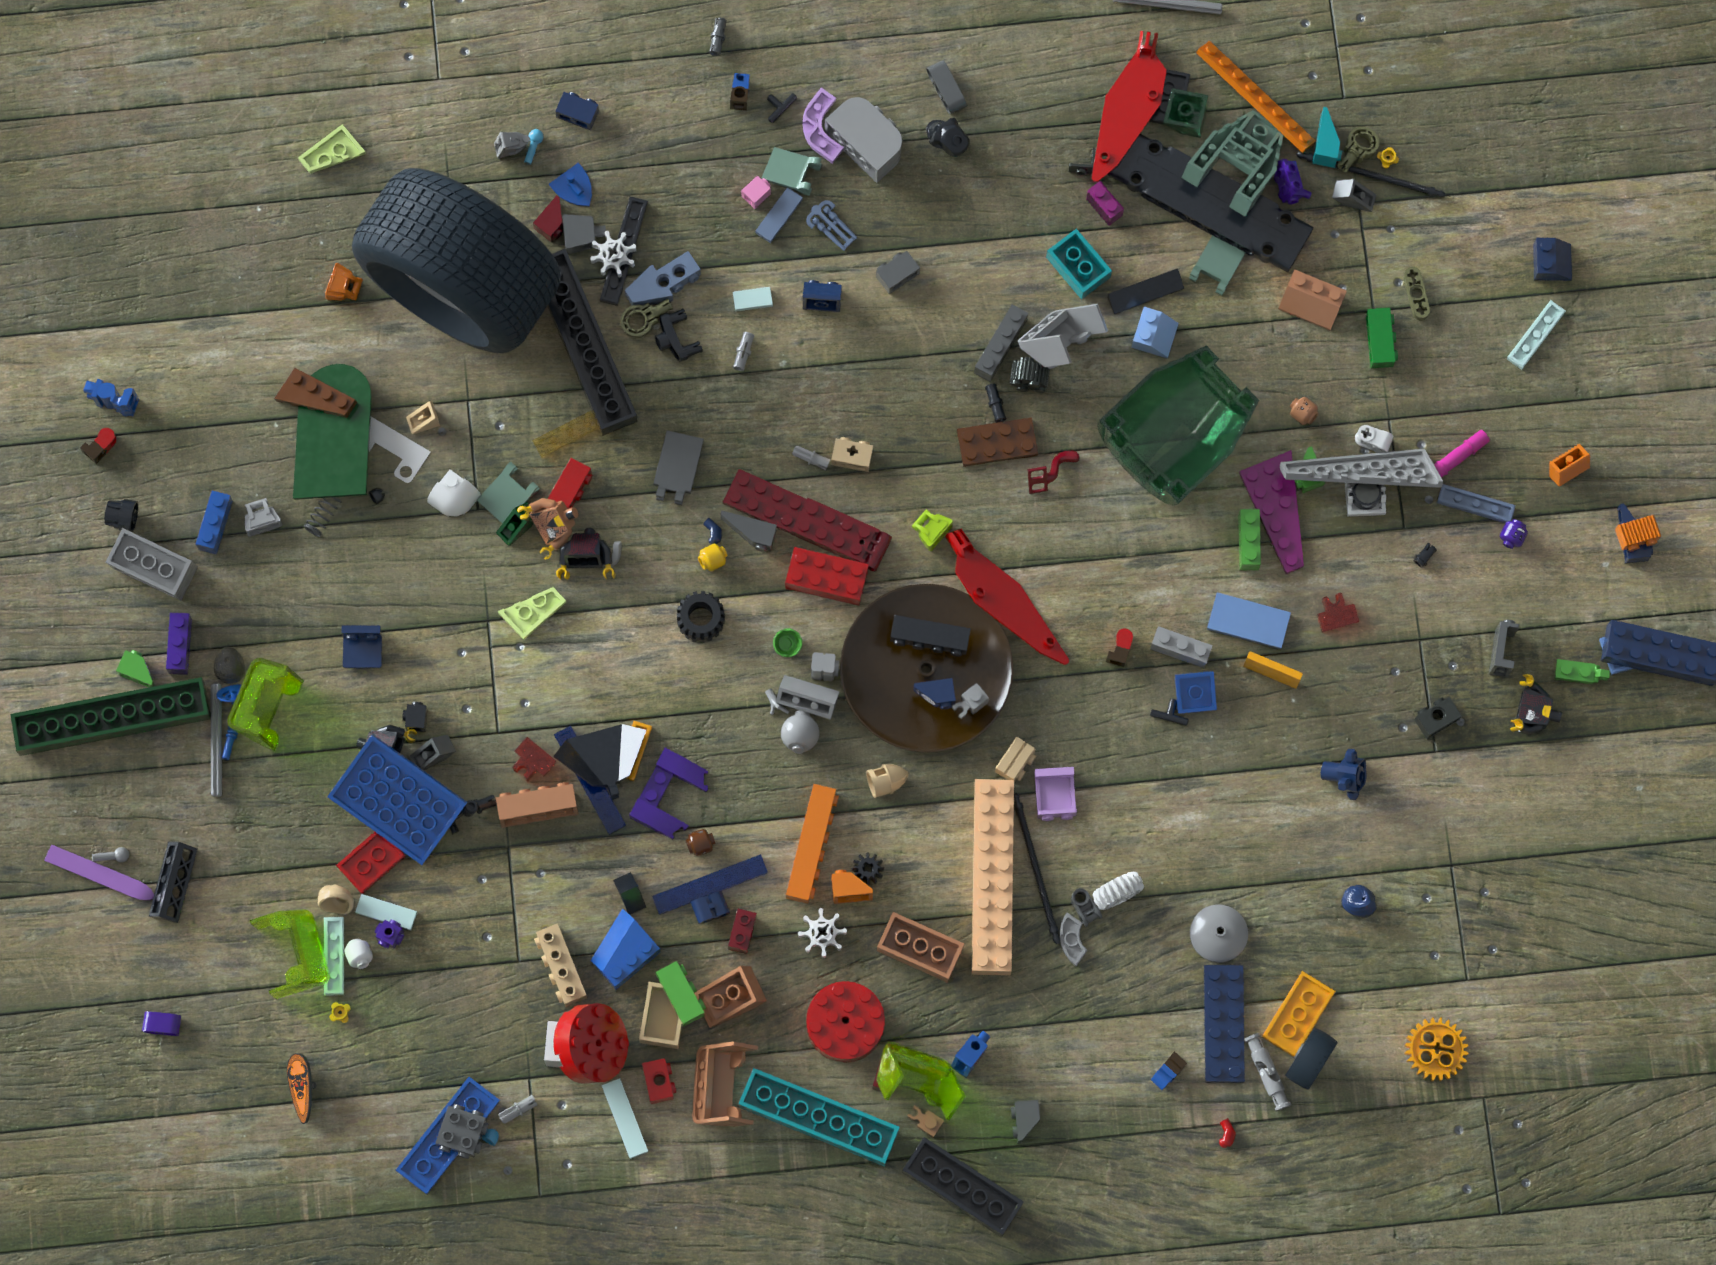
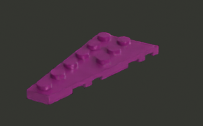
M1292 450L1239 472L1255 509H1260V520L1285 574L1304 567L1295 480L1285 479L1280 470V462L1293 461Z

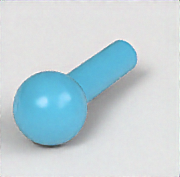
M534 129L529 133L531 142L524 161L527 164H532L537 145L543 141L544 135L539 129Z

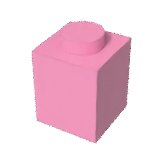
M756 176L741 190L742 197L756 209L771 195V185L766 179Z

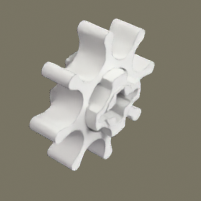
M606 231L605 237L607 241L604 244H598L596 241L592 242L593 248L599 249L600 253L597 256H591L590 260L592 264L598 261L604 263V267L601 269L602 276L606 274L607 269L614 268L617 270V276L621 277V265L635 266L634 260L628 259L627 254L635 252L636 245L633 244L629 247L623 245V241L626 239L624 232L621 233V237L618 240H612L609 231Z
M820 908L818 920L811 921L806 915L803 917V921L808 923L810 928L806 932L799 931L798 937H808L811 940L810 945L805 948L807 953L810 952L811 948L818 946L822 949V958H826L825 949L827 946L833 945L838 951L841 950L842 946L835 941V937L839 934L846 935L847 929L839 930L835 928L834 923L839 919L838 913L835 914L833 919L826 920L823 917V909ZM827 928L826 936L821 935L818 938L819 930L824 931Z

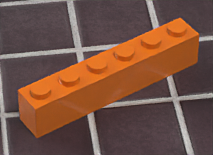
M813 784L786 892V899L809 904L810 899H814L816 888L813 887L814 880L818 881L821 869L817 868L819 862H823L825 851L822 848L824 843H828L830 832H827V827L833 823L834 814L831 811L833 806H837L839 798L834 788Z

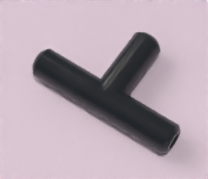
M792 93L782 103L770 94L767 100L777 109L768 117V121L774 123L797 99V96Z
M1173 698L1169 701L1167 713L1154 709L1150 713L1151 717L1187 726L1189 720L1188 718L1174 715L1177 700Z

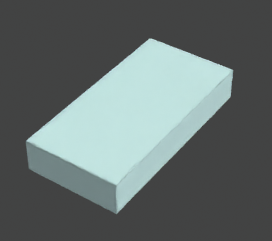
M770 287L733 292L735 312L773 307Z

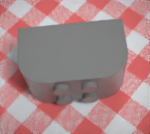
M860 97L850 98L825 119V133L843 146V151L876 183L899 163L902 147L901 134L896 128V124L890 118L887 119L883 116L882 110L878 106L874 107L868 100Z

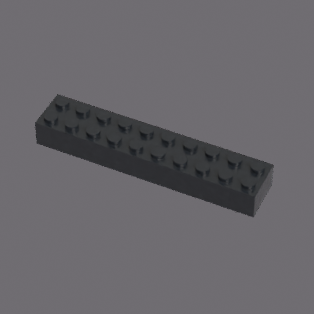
M562 249L552 253L560 269V283L557 292L547 307L601 434L604 436L638 422L637 414L566 249Z

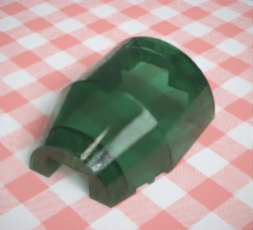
M1207 345L1186 354L1184 357L1153 369L1097 423L1103 442L1128 474L1150 494L1172 506L1178 505L1233 453L1245 426L1260 401L1247 387L1241 391L1216 365L1219 358Z

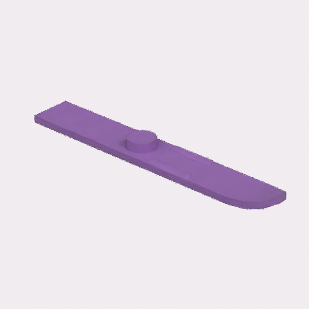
M51 845L44 861L130 897L139 900H152L154 897L153 891L146 884L54 845Z

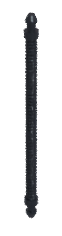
M1297 152V157L1300 159L1303 158L1307 159V162H1313V153ZM1338 161L1336 162V165H1335V168H1337V169H1339V168H1338V163H1339ZM1351 165L1347 171L1369 178L1372 177V179L1374 178L1393 185L1404 186V188H1411V190H1418V192H1425L1429 196L1445 197V192L1435 190V187L1428 188V186H1421V184H1414V182H1407L1403 179L1400 180L1373 171L1370 172V170H1363V168H1356V166Z
M1015 792L1014 810L1017 811L1034 876L1038 884L1049 924V932L1053 936V942L1057 945L1060 944L1059 929L1054 921L1043 876H1041V869H1039V862H1037V855L1024 815V806L1020 802V796Z

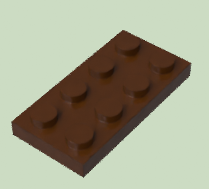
M1032 417L957 429L963 467L1038 456Z

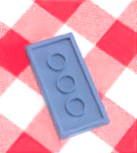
M1217 592L1207 630L1281 650L1291 612Z

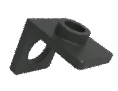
M1096 148L1092 149L1091 165L1070 163L1068 172H1073L1077 175L1092 174Z

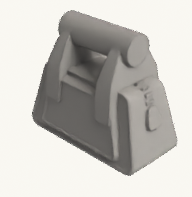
M500 132L494 142L497 159L518 154L527 146L530 137L519 132Z
M267 498L245 504L248 514L245 515L244 524L249 537L282 526L281 519L275 509L268 507ZM264 507V509L252 512V510Z

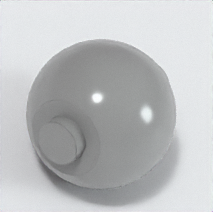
M798 710L795 712V715L789 717L784 722L781 728V738L788 749L794 753L801 754L811 750L817 744L819 727L815 720L810 717V713Z

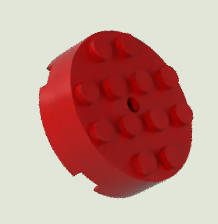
M850 981L836 982L821 989L812 999L806 1016L807 1033L814 1048L824 1057L843 1063L855 1062L871 1054L880 1043L885 1026L884 1010L877 996L867 987ZM847 1020L849 1023L844 1024L842 1021Z
M594 1003L576 1005L569 1012L563 1013L555 1028L553 1046L555 1055H559L563 1065L560 1067L563 1073L574 1082L589 1084L606 1082L617 1076L625 1065L629 1040L625 1025L618 1013L607 1005Z

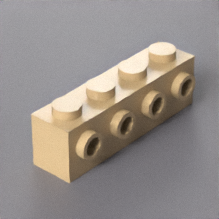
M558 923L537 931V938L534 940L538 950L541 948L543 950L544 956L541 958L545 968L550 967L552 973L548 975L552 985L556 984L559 991L556 992L559 1002H564L565 1007L586 999L587 995Z

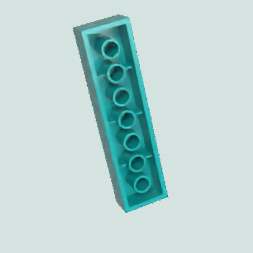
M755 1068L751 1072L738 1104L739 1108L884 1167L900 1128Z

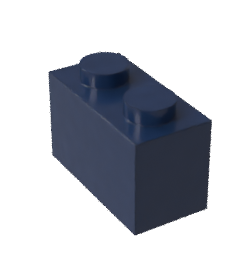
M563 92L555 111L556 118L591 131L599 113V105L592 99L585 100L580 98L576 93Z

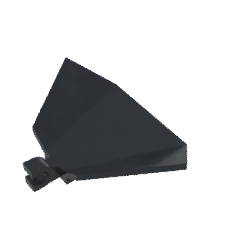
M620 724L566 739L554 754V758L592 787H608L611 800L618 799L619 791L616 784H620V781L630 777L646 730Z

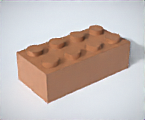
M568 782L559 783L557 787L552 788L541 786L535 791L524 789L520 790L518 794L502 793L500 797H496L502 828L578 815L573 784Z
M893 912L879 941L877 951L948 983L962 953L964 943Z

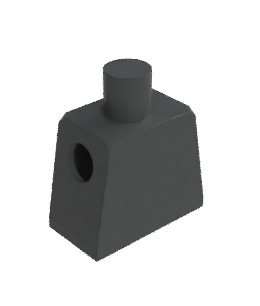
M563 215L565 247L568 254L592 249V242L595 241L596 237H605V225L594 226L592 216Z

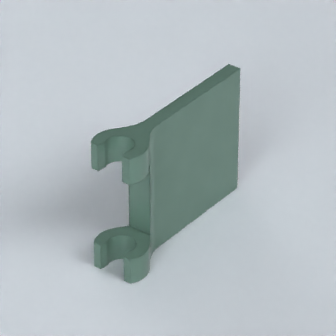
M774 147L762 179L764 178L770 183L791 188L810 196L812 188H810L811 183L803 182L809 167L820 171L822 163H820L821 158L807 157Z
M1212 235L1198 262L1191 271L1189 279L1196 282L1200 272L1220 282L1215 293L1222 296L1246 252Z
M512 462L505 467L503 472L477 499L502 524L515 507L526 503L540 489L532 482L525 490L510 476L518 469Z

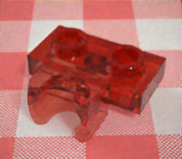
M1341 592L1335 595V604L1331 603L1327 596L1322 598L1323 607L1326 612L1317 614L1322 633L1359 622L1355 604L1345 606Z
M526 737L514 751L520 758L513 765L512 769L514 772H518L522 768L527 769L524 778L525 781H529L536 771L545 776L557 762L531 739Z

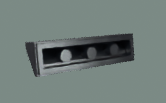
M1177 268L1111 292L1107 298L1115 315L1183 290L1184 286Z

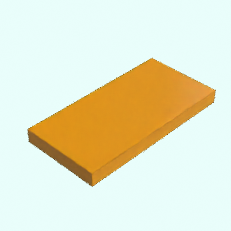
M1302 971L1262 1035V1038L1294 1057L1302 1043L1308 1038L1336 991Z

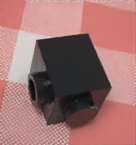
M421 702L407 704V709L403 710L402 715L406 731L414 729L416 732H426L428 712L426 705H423Z

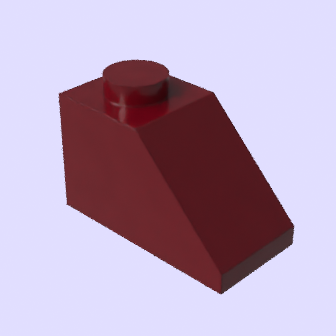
M557 195L533 222L534 230L550 242L558 239L563 233L560 197Z

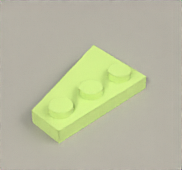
M342 124L299 156L298 160L311 174L365 155L366 152Z
M552 587L532 596V598L518 602L507 609H502L498 611V614L525 640L566 603V600Z

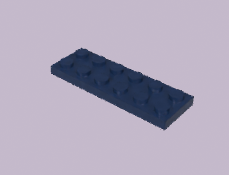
M1204 965L1205 1082H1245L1243 965Z

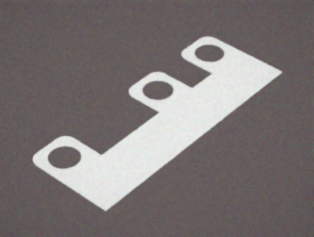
M371 417L369 451L377 443L402 458L394 475L406 483L411 482L430 454V451ZM403 466H409L412 469L410 477L404 478L400 475V469Z

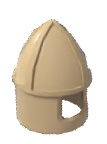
M883 764L881 768L866 771L868 785L874 798L893 794L906 782L909 775L908 771L903 767L894 764Z

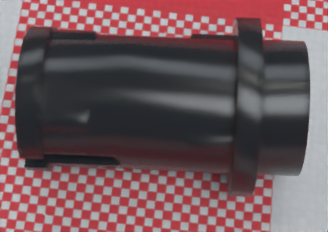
M1427 543L1422 551L1414 556L1415 559L1413 561L1421 568L1427 566V561L1437 551L1433 545L1430 547V543Z

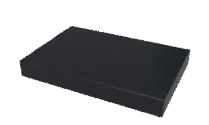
M1166 69L1161 105L1149 122L1180 128L1190 74Z

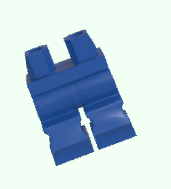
M97 379L96 383L86 381L83 389L84 393H87V398L94 400L96 406L102 408L104 405L108 409L115 408L116 412L121 413L124 417L134 415L140 400L134 388L125 389L123 395L120 396L114 384L104 383L100 379Z

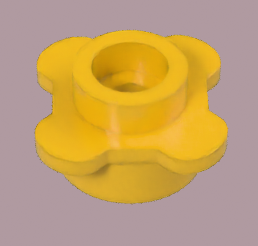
M1391 147L1377 154V158L1381 160L1383 168H1389L1391 164H1397L1399 161L1394 149Z
M333 1003L331 1005L332 1014L329 1016L330 1020L333 1022L336 1020L342 1023L348 1022V1012L351 1010V1007L348 1004Z

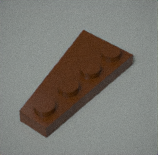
M297 368L293 369L274 398L276 402H286L293 406H303L311 410H320L345 418L349 416L357 404V401L352 397Z

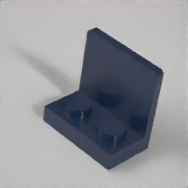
M342 626L343 668H381V626Z

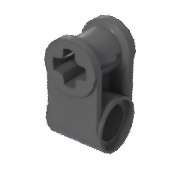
M1079 888L1073 892L1071 904L1084 927H1087L1089 923L1096 919L1103 918L1099 908L1085 889ZM1082 894L1085 897V901L1083 903L1077 902L1075 895Z

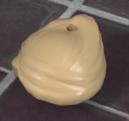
M336 884L326 885L320 889L318 906L326 912L346 915L352 911L354 899L346 888Z

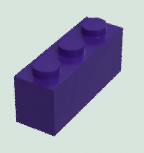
M170 613L166 670L169 674L188 675L192 618L189 613Z

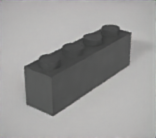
M1013 304L1011 305L977 362L974 374L989 382L992 381L1027 322V312Z

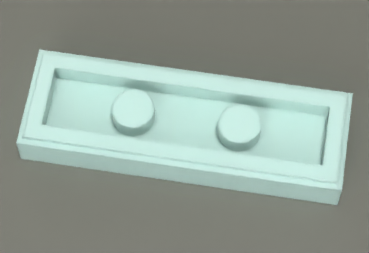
M361 894L355 911L356 914L381 922L384 920L389 922L391 919L401 924V928L410 931L417 915V911Z

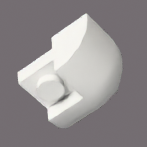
M449 470L443 479L433 487L427 502L446 516H459L467 513L481 494L469 481Z

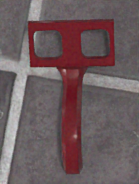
M1072 450L1057 454L1052 460L1049 473H1047L1046 466L1027 469L1029 494L1048 491V484L1053 482L1058 476L1060 464L1063 462H1078L1080 459L1079 454ZM1043 471L1042 476L1031 477L1032 472ZM1044 483V488L1032 490L1034 484Z

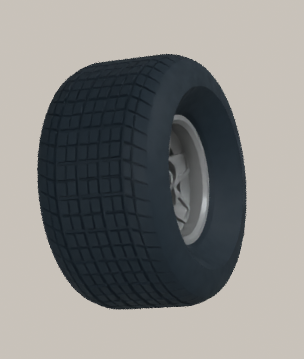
M408 168L394 175L359 224L353 237L352 250L356 261L369 278L385 293L411 313L448 336L474 348L492 353H508L525 341L554 297L560 283V269L556 259L543 242L524 224L496 203L468 186L442 174L425 169Z

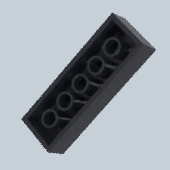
M925 1137L902 1170L904 1175L1001 1238L1024 1201Z

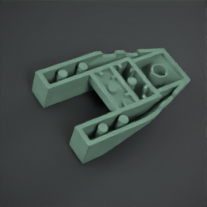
M1252 110L1237 118L1235 122L1224 125L1218 131H1213L1188 162L1181 178L1198 187L1217 161L1222 158L1249 175L1236 192L1229 206L1243 216H1246L1277 170L1283 134L1264 116Z

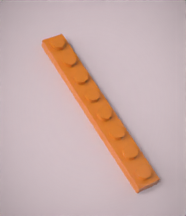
M1208 41L1197 50L1196 53L1302 153L1314 145L1316 140L1212 42Z

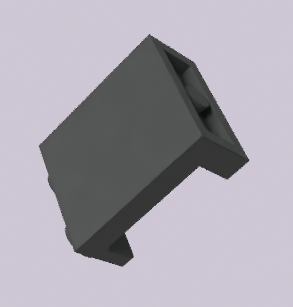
M1513 620L1500 621L1495 630L1489 669L1490 675L1508 678L1514 668V661L1503 659L1506 636L1514 637L1519 629V624H1515Z

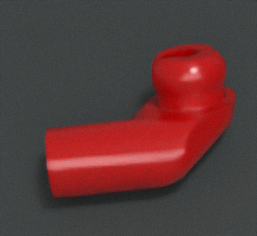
M1229 1118L1220 1122L1225 1132L1223 1138L1219 1140L1222 1148L1232 1146L1236 1136V1132Z

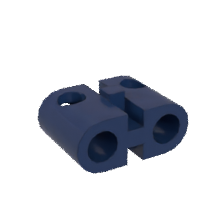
M722 891L691 902L699 925L730 914Z

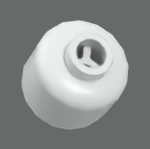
M351 940L345 948V955L351 967H358V969L366 968L373 959L370 946L365 940Z

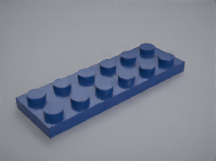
M468 1077L397 1167L396 1171L427 1195L458 1155V1152L452 1150L450 1153L443 1152L436 1145L448 1106L460 1105L465 1107L464 1111L470 1113L473 1110L484 1114L483 1117L487 1119L500 1100L471 1077Z

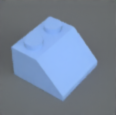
M1144 307L1133 339L1132 348L1168 359L1179 323L1161 311Z

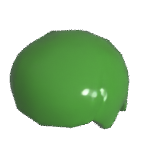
M787 628L776 633L773 638V647L776 653L782 657H793L801 650L803 640L796 630Z

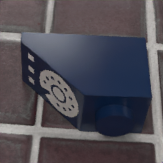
M952 678L914 683V692L936 708L949 709L956 702Z

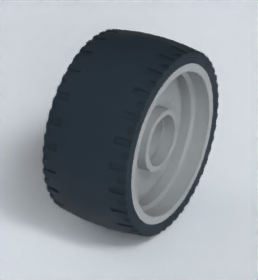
M1314 1027L1306 1042L1302 1043L1295 1054L1294 1061L1285 1076L1295 1084L1309 1090L1338 1042L1327 1033Z

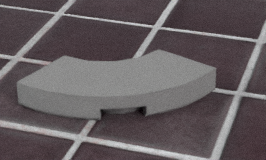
M1067 912L1060 927V943L1065 956L1074 966H1077L1088 950L1082 945L1080 940V929L1083 923Z

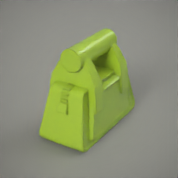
M925 510L911 527L918 531L919 538L928 551H933L953 528V521L940 514L934 515ZM928 519V524L925 527H923L922 525Z

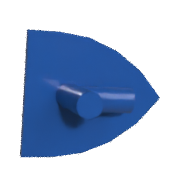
M579 162L549 183L553 191L563 200L578 206H590L592 198L591 183Z

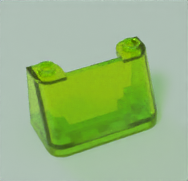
M264 658L254 659L249 666L228 716L227 722L229 727L261 746L275 751L279 742V735L276 731L269 729L283 694L288 696L296 695L300 691L304 680L287 665Z

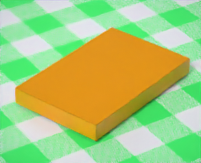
M1251 651L1248 653L1243 666L1297 689L1303 675L1299 671Z

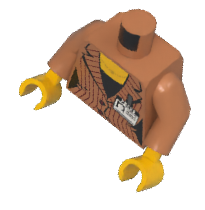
M541 498L529 504V507H518L517 511H526L524 515L520 516V519H527L530 515L546 545L550 544L549 547H543L540 550V554L544 550L549 551V555L544 558L546 560L551 557L553 550H558L568 541L572 534L571 528L575 525L574 519L578 517V511L575 507L567 509L563 501L556 502L555 500Z

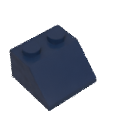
M1537 237L1533 244L1534 280L1572 281L1571 244L1557 238Z
M816 280L804 282L803 309L840 312L842 285H838L837 282H827L825 284Z

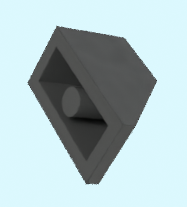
M1354 179L1336 181L1332 198L1344 206L1372 212L1376 194Z
M443 735L431 738L409 757L412 763L422 770H426L446 760L456 750L449 736Z

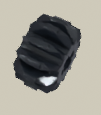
M869 852L866 853V858L860 854L858 856L860 861H853V864L856 866L852 867L851 871L857 872L854 875L858 878L861 877L862 881L866 880L868 886L870 885V880L877 884L876 877L879 879L883 877L880 873L884 871V867L880 866L883 863L882 859L875 861L877 859L876 854L869 858ZM865 866L868 868L872 867L870 873L868 871L864 872Z

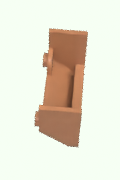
M726 1042L704 1045L698 1049L696 1054L692 1113L693 1121L696 1124L733 1127L753 1125L754 1120L742 1119L740 1108L732 1107L735 1068H740L746 1060L745 1052L758 1050V1046L739 1042Z

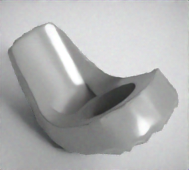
M616 541L613 544L611 567L615 566L620 560L621 541Z

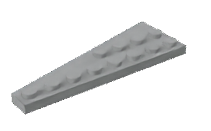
M1425 449L1280 462V470L1284 478L1288 480L1442 487L1443 484L1441 476Z

